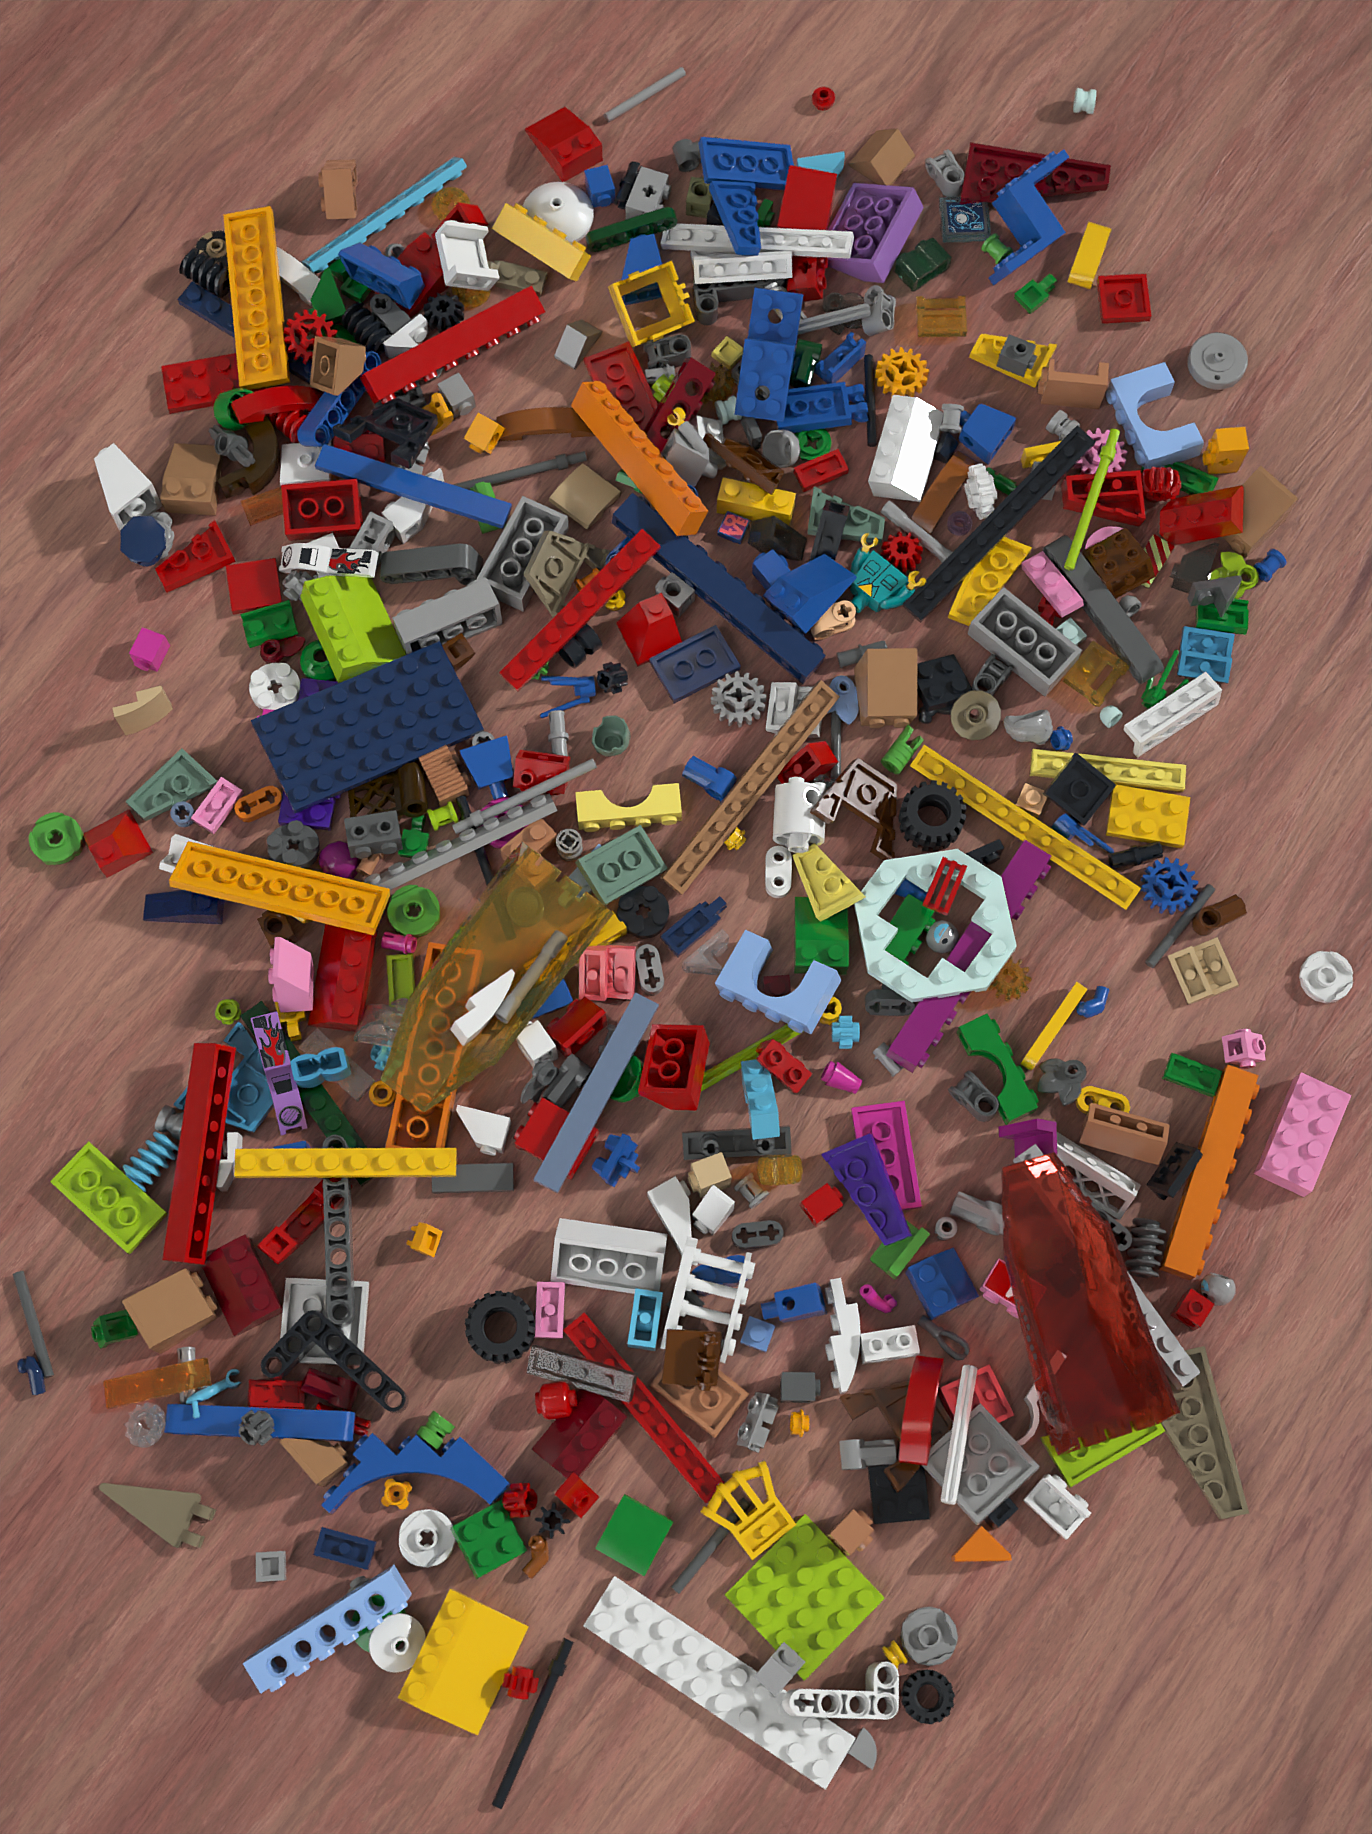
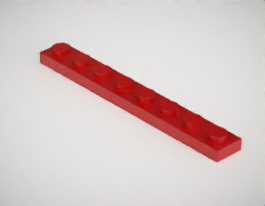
M641 529L499 672V675L519 692L661 549V546Z
M584 1312L563 1330L564 1333L703 1502L707 1504L717 1490L716 1486L721 1482L723 1484L725 1482Z

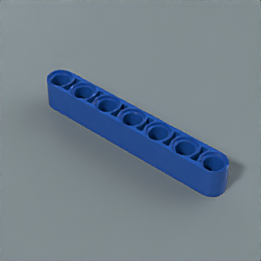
M167 1404L164 1433L241 1437L239 1434V1424L242 1422L241 1417L250 1410L254 1413L260 1410L267 1412L274 1421V1432L271 1434L273 1439L291 1438L353 1442L355 1412L198 1405L200 1418L194 1419L192 1405Z

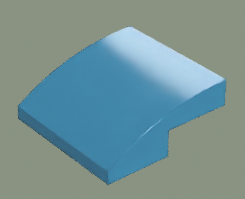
M1184 626L1181 636L1177 675L1197 678L1207 672L1215 682L1228 683L1233 659L1231 654L1235 634Z

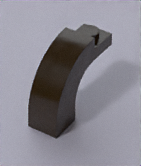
M267 415L264 416L263 421L252 422L245 426L248 438L254 446V464H250L249 467L243 466L218 479L226 499L231 496L240 495L247 488L250 489L252 495L257 494L271 482L277 472L280 463V447L274 428Z

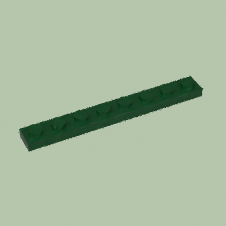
M260 1001L240 1015V1017L255 1037L250 1018L268 1014L270 1011L263 1001ZM282 1029L291 1061L301 1054ZM322 1084L311 1088H301L297 1085L302 1104L326 1137L339 1135L344 1138L349 1148H367ZM341 1144L332 1145L334 1148H343ZM375 1177L355 1178L363 1186Z

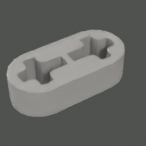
M645 944L636 951V965L640 985L646 994L656 995L664 987L658 950L654 946ZM644 952H649V955L655 956L651 958V967L646 966L645 959H640L644 957ZM653 972L654 980L660 981L656 983L655 988H651L650 984L645 985L649 981L648 973Z

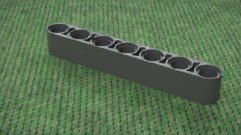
M1063 535L1043 547V552L1083 599V610L1139 684H1143L1164 671L1163 664L1158 655L1106 588L1081 552L1078 555L1074 570L1064 568L1073 541L1067 535Z
M339 1135L327 1137L322 1145V1148H330L334 1144H341L343 1148H349L344 1138ZM343 1177L339 1182H332L330 1178H323L327 1316L334 1325L343 1328L349 1326L355 1317L351 1177ZM342 1197L345 1200L343 1207L338 1210L332 1209V1200ZM338 1224L344 1225L346 1229L342 1236H332L331 1232L334 1226ZM340 1251L345 1252L346 1260L342 1264H334L332 1261L334 1254ZM345 1279L347 1281L346 1289L343 1292H335L333 1290L335 1281ZM338 1307H346L348 1309V1315L343 1320H336L334 1318V1312Z

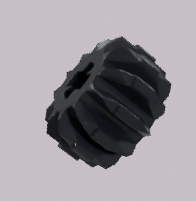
M437 291L436 298L429 296L428 303L424 304L423 307L424 318L429 323V328L431 330L438 329L439 333L459 324L465 318L463 313L464 305L462 302H459L457 295L451 297L448 291L445 295H441Z

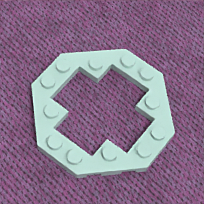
M959 849L884 860L861 891L866 898L854 903L867 973L910 1002L923 1001V999L932 997L955 996L969 991H986L1016 950L1017 945L1002 877ZM942 857H946L950 861L954 860L958 862L957 864L967 866L961 885L984 899L972 916L971 921L992 935L965 972L942 958L929 977L926 978L885 951L898 933V928L878 915L905 878L928 892ZM945 866L943 870L945 875H947L950 867ZM954 870L951 879L956 881L959 874L958 870Z

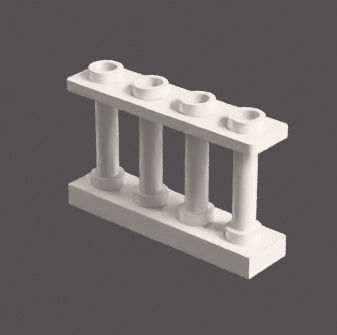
M687 1236L660 1348L665 1349L667 1329L684 1330L682 1329L683 1326L677 1324L679 1316L685 1317L686 1314L728 1325L725 1340L721 1339L720 1349L722 1350L720 1362L725 1363L727 1355L733 1356L736 1340L731 1339L733 1329L739 1331L743 1314H739L738 1309L740 1304H746L749 1289L744 1288L746 1278L752 1279L755 1263L750 1262L752 1253L746 1252L744 1263L701 1253V1249L696 1248L698 1239ZM699 1263L739 1273L741 1276L738 1288L694 1278L695 1275L690 1274L691 1266H697ZM694 1289L734 1299L732 1312L728 1314L688 1304L689 1301L684 1300L685 1291Z

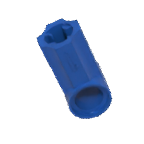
M695 756L689 759L682 772L684 778L704 788L708 795L718 801H722L737 781V777L729 770L722 767L715 768Z

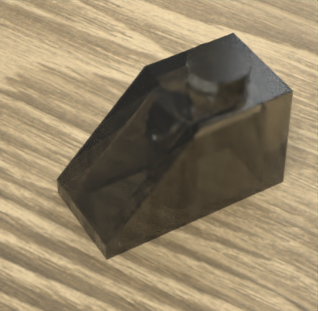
M775 516L752 521L748 544L761 553H768L773 549L778 556L782 555L785 559L802 561L807 541L805 536Z
M1214 542L1185 554L1179 564L1174 563L1169 576L1174 578L1171 588L1189 594L1193 582L1206 581L1219 543Z

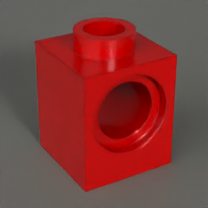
M826 1183L802 1200L800 1207L816 1228L842 1209L843 1203L841 1201L844 1198L835 1186L831 1188Z
M1189 1289L1184 1292L1171 1316L1194 1331L1202 1326L1215 1304L1193 1289Z

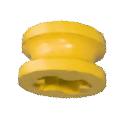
M892 1640L890 1642L891 1645L889 1647H882V1650L889 1662L899 1669L900 1663L906 1664L908 1661L896 1642Z

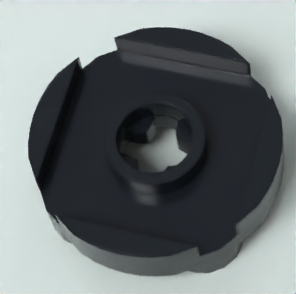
M639 886L619 899L617 917L620 922L623 921L626 925V933H630L640 939H648L657 936L665 928L669 919V904L665 896L654 886ZM644 906V908L650 909L647 918H643L642 915H636L639 907Z

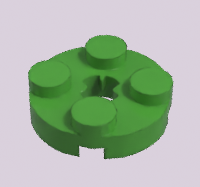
M53 812L40 817L36 821L33 831H30V847L33 853L47 865L67 863L74 859L75 856L80 855L83 850L84 837L81 827L75 819L63 813ZM58 833L59 836L63 834L60 843H50V840L54 838L53 834Z
M407 885L398 889L392 895L387 915L395 931L403 936L411 934L417 938L427 935L440 922V905L437 897L431 890L418 887V885ZM415 905V908L418 906L421 908V911L418 912L419 915L416 917L407 915L410 912L409 907Z

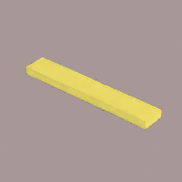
M1032 749L1030 776L1055 778L1074 753ZM1079 754L1116 785L1179 792L1185 790L1186 765Z

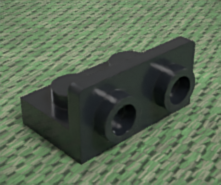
M1175 1142L1146 1185L1161 1200H1166L1168 1196L1174 1198L1192 1170L1195 1169L1203 1154L1198 1148Z

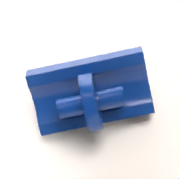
M624 1133L621 1137L610 1134L604 1146L608 1151L612 1152L609 1159L606 1160L599 1156L594 1161L592 1169L608 1185L615 1187L620 1177L626 1179L630 1171L634 1173L639 1172L640 1167L635 1164L639 1155L634 1152L638 1145L631 1140L630 1136Z

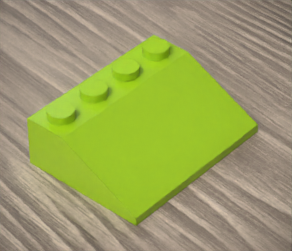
M324 576L304 581L300 598L338 683L406 655L371 577Z

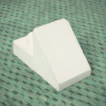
M421 314L383 342L385 354L388 358L392 359L417 346L416 342H421L425 339L429 330L427 320Z

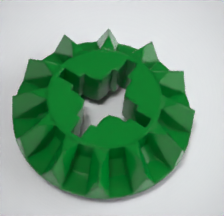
M825 429L795 432L794 435L799 440V456L801 460H812L830 452L832 441ZM808 440L817 442L816 450L811 446L807 447Z

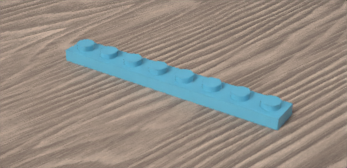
M451 158L301 263L313 273L322 272L328 267L327 263L333 259H340L338 255L340 250L357 243L363 244L367 240L366 236L372 232H380L386 227L385 223L391 219L396 220L405 214L404 210L408 207H415L424 201V196L429 193L438 192L443 188V183L460 177L462 175L461 171L467 167L463 158Z

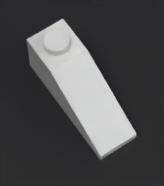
M675 1176L648 1191L647 1197L682 1256L687 1236L691 1237L690 1204L688 1198L691 1193L683 1180L679 1182Z

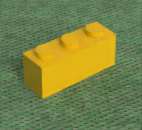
M723 477L717 498V513L726 515L727 511L752 521L789 528L795 506L796 493L775 489L773 495H770L756 484Z

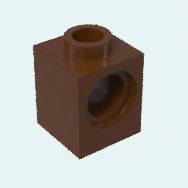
M267 910L262 913V917L257 919L271 948H274L275 937H281L293 944L298 942L285 914ZM274 924H283L279 932H270Z

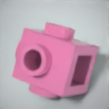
M1240 1029L1234 1031V1034L1222 1036L1225 1063L1239 1065L1240 1069H1249L1256 1067L1255 1063L1266 1061L1264 1053L1266 1045L1261 1034L1252 1033L1250 1029Z

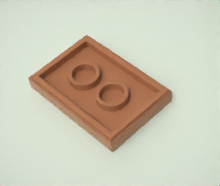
M663 1369L650 1384L651 1388L713 1438L717 1437L749 1395L747 1391L719 1369L717 1386H711L710 1391L700 1390L699 1385L662 1384Z

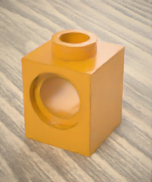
M478 412L464 439L470 442L469 448L479 454H482L483 451L491 454L505 428Z

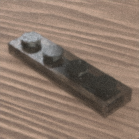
M536 1344L531 1346L526 1373L555 1382L564 1381L569 1386L628 1403L633 1399L638 1375L635 1372Z

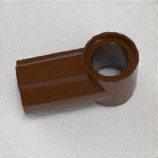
M1235 894L1212 906H1206L1193 918V930L1201 936L1210 935L1214 930L1247 914L1246 905L1242 898ZM1202 917L1209 918L1212 925L1205 924Z

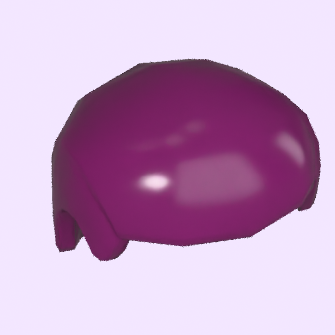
M336 841L328 844L320 852L318 862L323 873L352 880L358 874L356 868L361 861L357 857L351 858L348 843Z

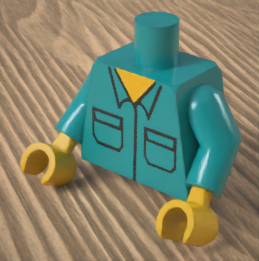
M869 533L862 536L861 544L863 547L858 549L850 568V572L857 577L851 584L850 589L851 593L855 595L850 602L855 606L856 613H860L866 606L874 612L900 607L915 592V587H922L926 583L925 578H921L918 583H915L914 579L919 574L918 571H912L907 578L873 550L870 553L869 549L877 545L878 538L875 537L873 543L868 545L866 538Z

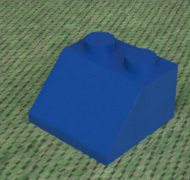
M954 1247L932 1255L908 1267L905 1271L931 1321L979 1297Z

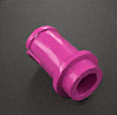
M385 932L381 945L384 949L403 951L407 955L408 953L415 952L417 939L411 934L403 936Z

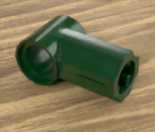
M802 339L798 340L790 385H793L795 388L811 386L816 364L820 361L823 344Z

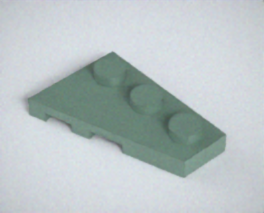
M814 487L807 535L816 536L825 502L829 500L850 506L841 539L861 542L862 536L869 533L866 542L873 543L874 538L877 537V544H882L885 517L860 506H851L842 502V498L835 495L831 497L822 493L821 489Z
M181 748L125 802L146 822L170 810L177 802H186L212 789L218 781Z

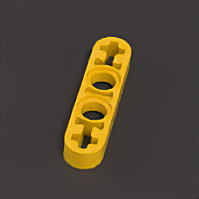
M1078 982L1075 983L1020 1063L1022 1066L1030 1071L1033 1070L1087 991L1086 987Z

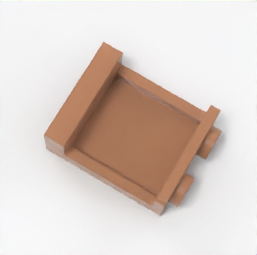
M1049 358L1047 367L1042 368L1041 379L1038 381L1037 394H1041V404L1099 409L1108 386L1109 363L1099 362L1095 375L1056 372L1054 371V359Z

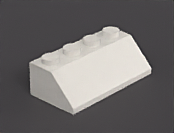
M892 396L868 479L873 496L921 502L941 432L939 426L942 425L943 412L917 397Z
M560 1218L554 1241L551 1282H565V1284L635 1294V1288L659 1292L668 1234Z

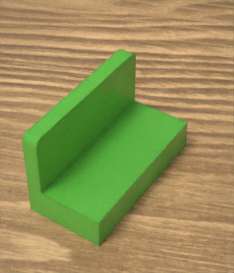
M908 1221L907 1224L912 1234L911 1237L889 1246L881 1243L870 1258L872 1263L894 1280L930 1235L923 1227L919 1230Z

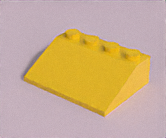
M450 1589L398 1698L422 1711L478 1735L503 1683L504 1673L508 1672L529 1626L454 1589Z

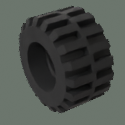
M931 780L930 785H927L926 781L921 782L919 788L915 785L911 788L910 793L907 792L904 797L898 817V823H901L899 828L901 833L905 832L904 838L907 842L909 840L913 841L912 846L915 848L921 845L923 846V851H928L930 847L933 848V852L939 851L941 846L943 849H946L951 842L954 843L957 840L958 835L961 833L966 820V805L962 804L963 797L961 794L956 796L957 790L954 787L948 789V784L942 782V785H937L936 780ZM926 806L937 807L945 814L947 822L940 826H929L921 821L917 811Z
M495 1291L493 1294L486 1293L484 1294L485 1297L482 1299L478 1298L474 1302L475 1305L472 1308L470 1307L467 1312L468 1318H465V1334L469 1344L486 1361L500 1364V1362L510 1363L513 1359L518 1360L525 1351L527 1352L530 1349V1344L535 1338V1321L532 1311L521 1297H517L511 1292ZM496 1312L510 1313L517 1323L516 1333L509 1341L504 1343L490 1341L484 1332V1325L487 1319Z

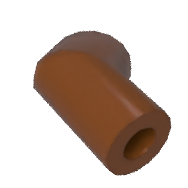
M533 1535L529 1539L528 1544L531 1549L532 1559L522 1569L531 1580L549 1561L548 1542L540 1535Z

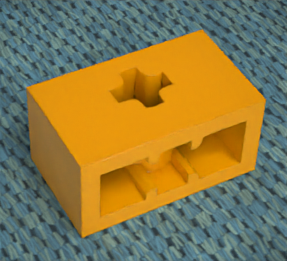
M1246 428L1215 429L1202 455L1204 466L1207 465L1208 474L1238 472L1249 451Z

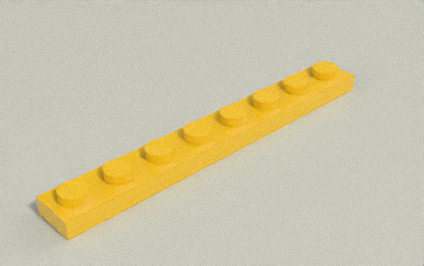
M235 1149L234 1177H456L457 1149Z

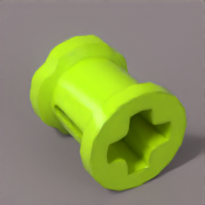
M451 801L447 802L446 806L435 810H427L434 831H438L439 827L452 822L456 824L459 822Z

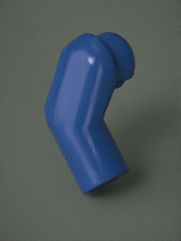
M1097 986L1093 999L1086 1002L1081 1001L1077 1004V1014L1085 1018L1101 1014L1105 1008L1110 990L1103 986Z

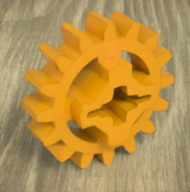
M900 347L897 353L895 350L890 349L889 356L883 354L881 361L877 362L875 378L878 379L877 386H884V394L890 391L892 393L891 398L893 395L905 396L907 394L909 397H914L915 391L920 394L923 386L927 384L929 369H926L927 361H920V353L915 356L912 355L913 349L911 348L908 352H904L903 347Z

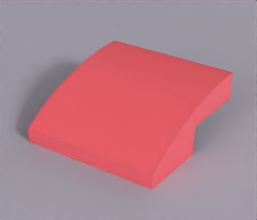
M603 945L582 947L579 951V999H582L584 996L589 1000L605 1001L606 998L632 999L635 994L636 946Z
M989 1364L977 1370L971 1411L981 1403L1000 1423L1014 1416V1413ZM960 1379L940 1387L937 1391L952 1422L954 1421Z

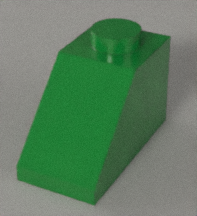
M327 268L324 270L312 295V308L308 309V311L312 315L314 309L317 310L318 317L326 314L325 322L333 321V325L341 323L346 310L331 270Z

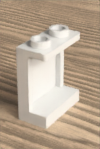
M449 220L445 221L437 230L435 237L446 286L489 291L499 280L498 270L489 269L484 248L483 238L489 232L488 227Z

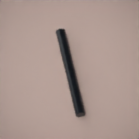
M867 354L864 356L865 402L868 408V421L866 422L867 446L875 447L877 446L874 360L873 355Z

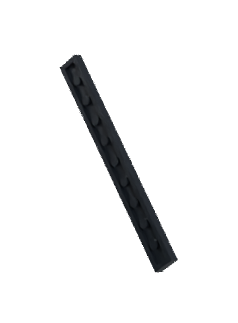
M1077 425L926 579V583L915 590L902 606L921 623L1095 445V441Z

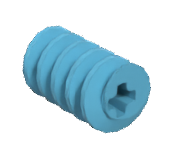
M158 1132L153 1133L156 1142L145 1141L148 1150L138 1149L141 1156L140 1159L134 1156L130 1157L134 1165L133 1167L126 1164L122 1166L126 1173L125 1175L144 1192H146L143 1183L152 1185L154 1181L150 1175L153 1174L160 1177L161 1172L158 1167L168 1168L169 1165L166 1158L175 1160L176 1156L173 1150L178 1151L179 1149L169 1138Z

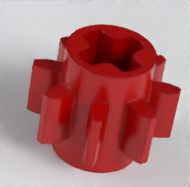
M511 1483L510 1490L506 1491L503 1495V1506L508 1512H511L510 1517L512 1518L530 1517V1510L535 1509L537 1506L538 1497L536 1492L530 1488V1483Z
M513 1666L511 1673H504L502 1687L508 1688L507 1696L528 1700L529 1693L537 1691L539 1678L533 1677L534 1670Z

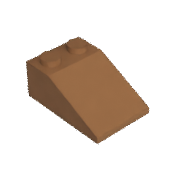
M174 443L163 476L160 498L166 513L216 516L220 488L218 479L221 478L224 455L218 454L215 451V446Z

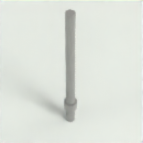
M592 758L483 811L477 810L470 813V817L453 824L452 827L456 834L474 826L476 828L480 827L486 820L597 768V765Z

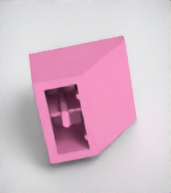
M275 937L274 948L270 949L271 965L273 964V968L268 969L269 984H274L272 989L273 1001L278 1002L280 1013L313 1010L315 970L311 953L281 937Z

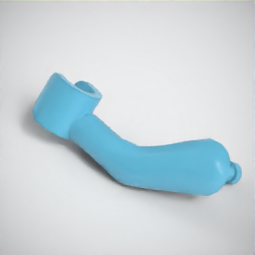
M230 1370L225 1379L199 1390L187 1398L186 1404H192L194 1419L200 1418L199 1402L207 1400L227 1388L235 1389L241 1384V1382L233 1383L229 1380L231 1375L239 1374V1370Z

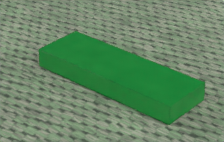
M1180 461L1163 467H1171L1172 470L1179 472L1180 490L1190 495L1213 491L1219 480L1215 476Z

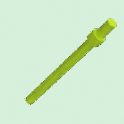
M1117 429L1110 430L1106 444L1101 448L1099 454L1100 462L1064 568L1067 570H1074L1109 464L1114 460L1116 454L1115 446L1120 431Z

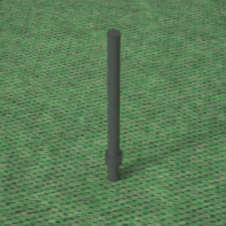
M585 451L567 456L564 453L556 455L555 459L453 485L470 490L479 482L484 481L494 485L556 468L563 470L569 468L568 465L587 461Z

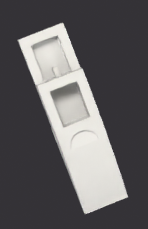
M841 1278L829 1281V1287L825 1288L827 1303L833 1304L834 1314L830 1315L833 1331H838L839 1335L830 1336L829 1344H825L828 1361L833 1360L835 1371L831 1372L834 1389L839 1388V1393L844 1394L850 1386L857 1365L860 1349V1317L857 1303L846 1305Z

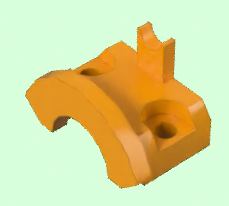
M437 392L431 396L432 401L425 407H422V409L437 415L438 424L431 436L444 430L454 419L441 393Z

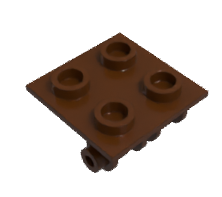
M667 1329L662 1384L699 1385V1389L702 1391H710L711 1386H717L722 1332Z

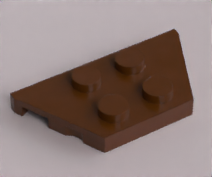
M705 434L703 440L707 447L722 457L727 466L739 470L743 473L744 479L756 483L767 493L773 495L785 471L749 444L735 442L727 438H723L722 442H719L712 434Z

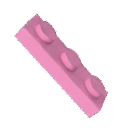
M1043 551L1021 563L1022 570L1061 617L1084 606L1083 599Z

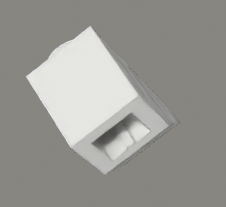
M440 468L426 475L427 477L444 482L443 473ZM401 497L396 502L389 503L382 512V516L393 522L396 537L404 544L423 529L433 506Z

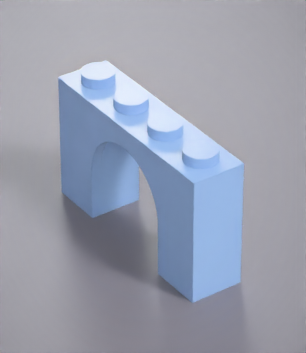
M1165 362L1110 379L1108 390H1106V398L1108 403L1112 404L1115 409L1116 420L1119 425L1122 424L1125 430L1126 441L1129 445H1132L1135 451V460L1138 465L1144 467V470L1151 469L1153 466L1156 468L1164 467L1168 464L1172 465L1177 461L1181 462L1200 456L1204 441L1195 423L1169 431H1158L1146 426L1138 416L1137 409L1143 404L1170 396L1174 380Z
M745 930L715 982L720 991L719 995L730 1002H733L734 999L741 1002L742 1006L749 1011L756 1012L759 1010L765 1013V1016L773 1022L779 1023L781 1020L797 1033L805 1031L812 1034L841 982L837 970L813 960L802 982L792 993L782 997L764 995L758 990L757 981L773 949L767 939Z

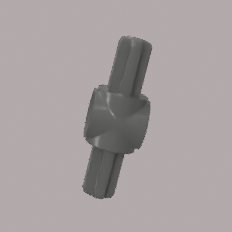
M218 424L209 428L208 432L211 434V438L215 440V451L218 454L227 456L232 461H238L244 467L254 464L255 459L253 454L248 451V440L245 437L238 436L231 430H224Z

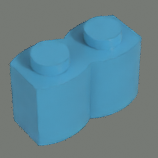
M339 1047L325 1049L317 1055H300L290 1061L294 1081L301 1088L315 1087L325 1080H343L351 1075L348 1056L344 1049Z

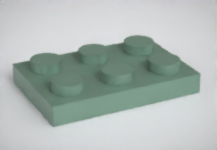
M641 825L575 862L602 907L668 869Z

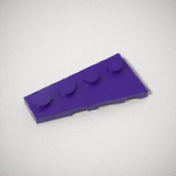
M867 1134L821 1154L885 1246L912 1236L872 1134Z

